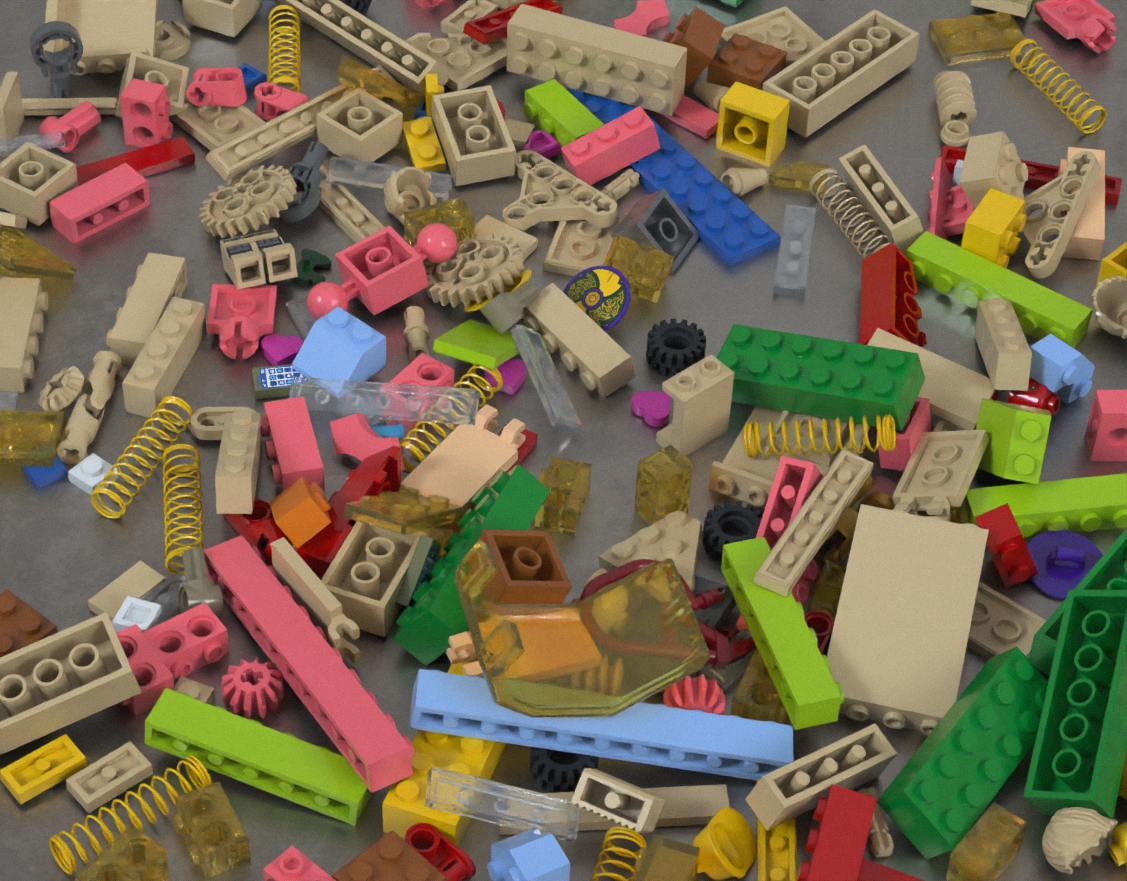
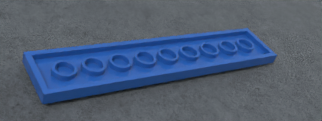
M566 88L604 125L637 108V106ZM650 118L655 124L661 149L624 168L625 170L632 169L634 172H638L640 175L638 178L639 183L651 194L664 188L700 235L699 239L729 267L780 246L781 236Z

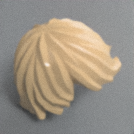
M1112 276L1111 279L1098 282V287L1094 289L1091 295L1094 300L1092 304L1096 320L1102 329L1111 335H1117L1124 339L1127 338V279L1121 276Z
M1083 807L1058 810L1051 817L1042 837V849L1046 860L1056 870L1067 874H1072L1073 869L1071 866L1080 868L1083 859L1088 865H1091V854L1098 857L1102 855L1103 849L1108 846L1110 836H1113V829L1117 824V820L1109 819L1100 815L1096 810Z

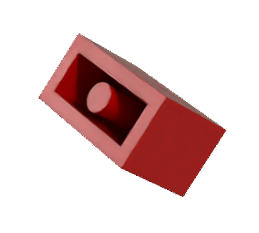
M1008 503L975 517L979 528L989 530L986 544L1006 588L1025 582L1028 578L1038 575V571Z

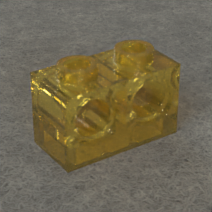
M463 197L404 212V240L411 247L416 245L419 232L425 226L432 223H442L449 226L454 231L457 242L460 244L464 243L466 237L474 240L475 216Z
M615 234L603 266L619 270L626 277L632 294L657 303L675 257Z
M670 444L638 461L634 510L650 526L665 518L671 512L681 510L686 514L688 513L693 464H691L689 458L681 454Z
M551 456L548 468L541 469L539 482L547 487L550 492L535 516V529L570 536L576 535L591 488V463Z
M756 647L732 699L730 715L784 724L788 714Z
M219 781L175 797L177 814L172 815L174 828L179 837H186L188 841L186 848L189 858L194 867L201 866L207 879L251 862L249 838Z
M993 802L952 851L946 879L948 881H995L1020 851L1027 822Z
M130 825L75 876L76 881H164L169 873L166 848Z

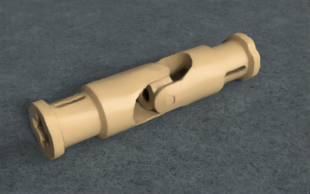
M112 351L97 352L93 358L94 367L86 375L80 396L65 428L66 437L57 447L59 459L66 464L77 465L88 457L87 447L95 439L105 412V403L111 398L115 388L114 378L123 367L122 359Z

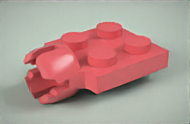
M1046 0L1036 3L1035 14L1065 39L1078 38L1087 48L1096 53L1107 51L1116 41V35L1112 33L1113 31H1118L1114 25L1115 16L1096 0Z
M212 284L207 331L208 334L219 335V346L226 356L236 359L237 350H243L242 359H247L258 349L259 338L262 335L274 334L277 285H258L238 290L235 284Z

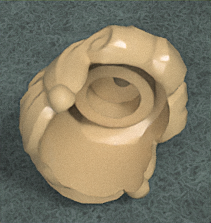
M404 167L387 178L383 186L385 207L403 225L413 227L421 224L425 225L433 219L437 206L435 195L428 190L431 184V173H424L422 169L416 167Z

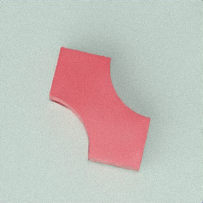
M665 0L637 1L635 11L627 17L614 20L613 28L647 37L655 28L669 24L670 16Z
M355 413L329 422L336 455H352L362 462L364 458L392 446L400 447L398 437L385 438L374 432L363 413ZM401 453V471H404L405 467Z

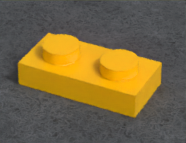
M431 117L403 122V136L413 167L422 169L424 173L445 171L446 162Z
M64 734L0 770V779L21 805L87 767V761L67 734Z

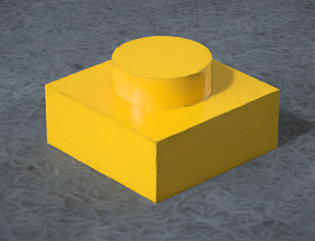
M437 73L425 74L427 116H432V95L444 94V85L438 86Z

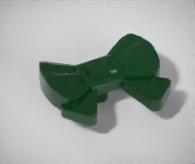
M303 249L301 251L302 259L296 266L298 277L290 278V280L298 285H309L312 283L313 286L324 282L326 278L313 271L314 267L330 268L332 262L326 255H322L314 250Z

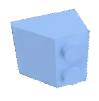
M337 306L314 323L292 363V368L341 400L386 367V337Z

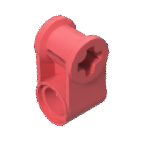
M235 67L199 68L193 75V82L186 89L187 99L196 106L237 107L247 101V94L241 69Z
M264 82L258 84L254 89V96L257 99L254 113L265 122L310 101L306 95L285 89L275 83Z

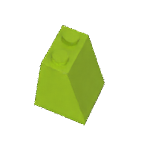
M982 398L976 430H986L990 441L978 468L1005 479L1039 484L1052 417L1050 410Z

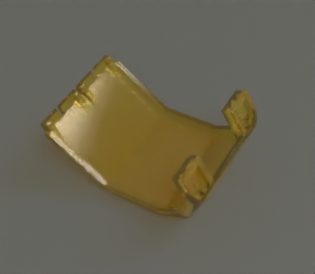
M480 540L461 560L454 576L455 584L491 698L495 704L527 717H614L704 668V664L711 656L683 584L680 582L681 579L674 561L670 558L663 559L660 563L654 561L576 604H503L480 594L484 587L499 572L491 545Z

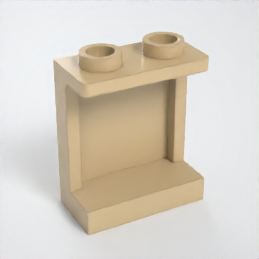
M709 355L662 383V390L674 400L673 420L670 425L657 432L656 442L676 459L680 460L728 431L734 372L716 357Z

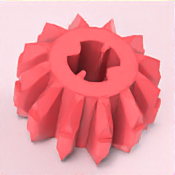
M257 656L250 663H247L242 658L240 666L229 665L227 675L222 676L221 681L222 701L225 707L230 708V711L235 715L244 713L246 719H250L253 715H258L264 720L266 711L277 712L279 702L283 701L285 692L281 671L275 670L272 661L261 664Z
M687 673L685 680L673 678L672 685L666 687L663 694V704L668 707L702 710L706 713L725 715L726 699L723 689L719 688L716 679L706 680L704 674L697 678H692Z

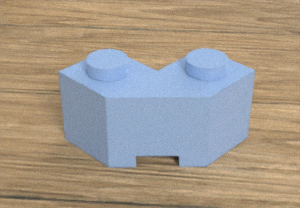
M1052 334L1030 346L1032 352L1030 377L1047 386L1052 392H1056V395L1060 396L1062 402L1069 404L1078 397H1084L1090 391L1093 384L1091 378L1095 366L1083 354Z
M532 828L491 844V862L487 863V869L492 881L570 880V862L552 833L545 832L540 834L539 829Z

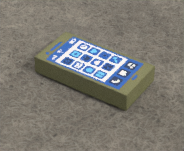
M292 364L252 368L255 399L322 393V387L294 370Z
M425 535L419 538L396 603L404 608L414 605L413 594L424 581L429 579L430 575L427 572L436 561L441 548V544L435 539Z

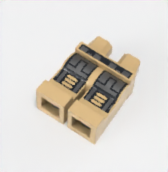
M275 229L220 241L224 271L228 273L238 290L266 284V279L272 283L298 277L294 247L290 243L284 244Z

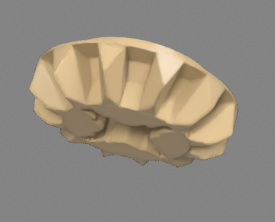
M72 366L70 368H63L59 374H54L53 378L46 382V387L40 392L41 397L38 404L46 413H55L68 407L82 390L84 383L83 372L77 367Z

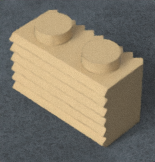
M585 767L571 801L574 806H580L581 809H586L588 812H593L602 818H608V821H615V824H622V827H629V830H636L637 833H651L654 831L664 806L665 798L600 770Z

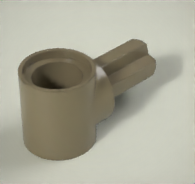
M526 281L512 293H504L502 291L482 307L480 311L497 332L502 335L523 318V309L539 297V287L536 283Z
M199 548L185 550L182 556L186 582L179 587L177 594L179 614L205 602L216 616H220L223 608V595L220 586L214 584V580L207 577L204 551Z

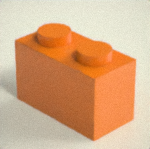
M303 476L269 502L275 523L297 549L331 523L328 510L331 507L326 501V494L315 481L309 484Z

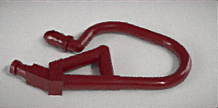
M638 559L628 562L595 577L586 585L581 594L579 609L583 624L598 644L617 654L712 664V669L725 670L728 665L745 658L751 651L758 650L752 636L748 640H739L729 645L726 635L676 607L675 604H665L662 606L664 645L622 642L605 633L593 614V599L602 588L635 573L652 572L667 579L674 586L687 608L693 612L699 609L706 610L710 605L723 601L726 596V591L719 594L724 590V587L715 586L704 593H697L695 597L682 576L672 567L660 561ZM678 625L710 643L711 649L679 646Z

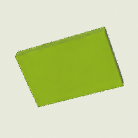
M469 319L436 338L433 350L436 353L493 370L528 347L530 337L508 330L500 335L493 326Z

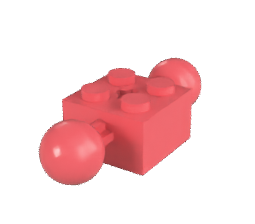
M442 223L429 224L419 232L416 245L411 247L389 225L336 253L335 257L343 284L339 285L334 282L324 281L312 287L307 296L309 313L316 320H319L337 306L346 311L348 301L357 297L373 315H376L429 286L423 261L426 260L430 263L440 264L450 260L455 254L457 238L454 231Z

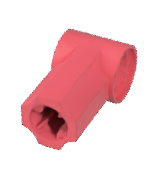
M84 101L61 118L55 116L47 117L40 125L39 138L64 153L71 152L78 144L80 136L101 122L100 113L96 110L94 104Z

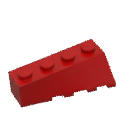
M892 242L862 260L859 344L867 345L876 329L880 328L919 347H923L927 344L926 334L923 331L919 332L917 320L922 318V312L913 297L918 294L913 264Z
M392 446L364 458L356 470L352 469L349 472L346 482L341 489L331 495L328 502L331 507L328 510L331 523L298 549L293 544V549L320 580L323 578L361 513L384 520L401 498L400 447Z

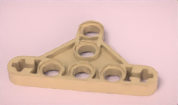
M524 150L516 153L515 175L523 180L521 193L518 200L504 208V223L524 231L538 222L586 220L599 228L611 227L618 222V207L613 199L535 151ZM564 187H571V188H568V189L560 190L561 188H564ZM584 199H591V200L585 201V202H578V201H581V200H584ZM543 201L546 202V203H544V204H536V203H538V202H543ZM517 216H524V217H521V218H518V219H511V218L517 217Z
M1090 151L1077 153L1071 158L1062 175L1024 197L1026 201L1023 213L1027 215L1022 233L1031 245L1025 263L1031 275L1035 278L1048 277L1056 270L1100 173V164L1095 155ZM1076 186H1081V188L1077 192L1073 194H1067L1068 191ZM1042 209L1039 215L1029 217L1034 211ZM1070 210L1066 216L1056 218L1061 212ZM1059 234L1058 238L1054 241L1046 242L1050 236Z

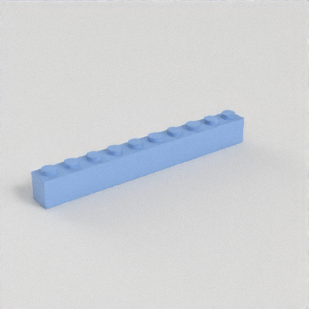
M419 669L412 691L410 729L750 780H760L762 776L794 762L793 726L778 724L774 721H758L741 718L736 715L726 716L706 713L702 710H686L668 707L664 704H647L630 701L625 698L614 699L595 696L591 693H575L557 690L552 687L529 686L514 681L503 682L484 679L475 675L464 676L445 673L440 670Z

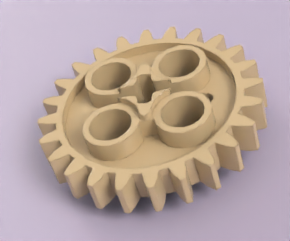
M272 164L266 169L262 165L257 171L250 168L247 174L243 175L241 172L236 179H228L226 185H218L217 192L209 193L210 199L204 200L202 202L204 207L199 209L201 213L199 218L207 233H211L213 237L220 235L221 238H224L230 234L231 238H234L238 232L246 235L249 229L253 228L256 231L260 224L268 225L271 217H279L278 212L280 210L288 209L286 203L294 201L293 195L297 194L295 189L297 185L289 170H284L283 166L276 168Z
M493 233L487 235L486 238H482V235L478 234L474 240L466 237L464 243L460 244L457 242L456 252L450 260L440 264L426 263L428 269H425L429 286L425 290L428 297H432L434 303L440 301L442 306L451 302L452 307H456L460 302H463L464 306L467 307L472 300L479 304L485 296L492 299L495 291L505 292L503 286L513 285L512 278L520 277L519 270L524 269L523 262L525 260L518 242H514L512 237L505 239L504 234H500L495 238Z

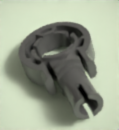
M62 21L48 22L39 26L31 35L29 44L32 58L41 68V73L44 77H49L47 65H49L53 97L62 98L61 90H63L65 98H71L72 90L68 63L71 65L72 73H76L77 63L83 54L81 37L78 30L69 23ZM64 39L69 41L70 45L68 48H64L59 52L44 51L43 44H47L50 40Z
M312 141L302 161L290 166L289 172L297 185L295 189L297 192H305L300 198L302 203L299 204L296 201L293 204H287L288 209L278 212L280 216L277 218L284 222L302 220L309 216L319 205L322 196L319 185L324 177L319 169L329 152L324 144Z

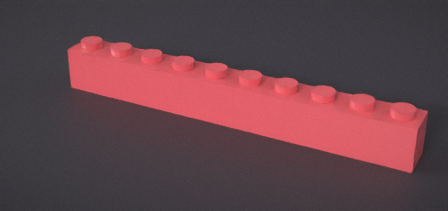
M241 535L203 550L208 579L214 580V584L220 586L223 599L274 666L281 671V675L370 792H376L413 775L411 758L415 756V751L410 739L406 735H400L391 715L388 712L383 713L373 692L371 690L366 691L362 687L356 671L353 668L348 669L340 651L336 647L331 648L327 643L326 636L321 627H315L310 621L305 607L296 604L289 587L281 585L271 565H265L256 546L251 547Z

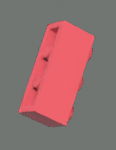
M639 106L561 147V152L567 171L591 186L661 149L655 124L642 107Z
M124 163L49 201L51 224L70 242L75 244L149 206L148 180L127 163Z
M304 396L264 402V417H261V436L268 437L269 439L265 441V449L268 461L274 460L275 463L271 465L274 485H280L283 492L303 476L309 484L315 481L324 492V468Z
M781 456L756 538L765 537L771 550L822 479L823 475L815 463Z

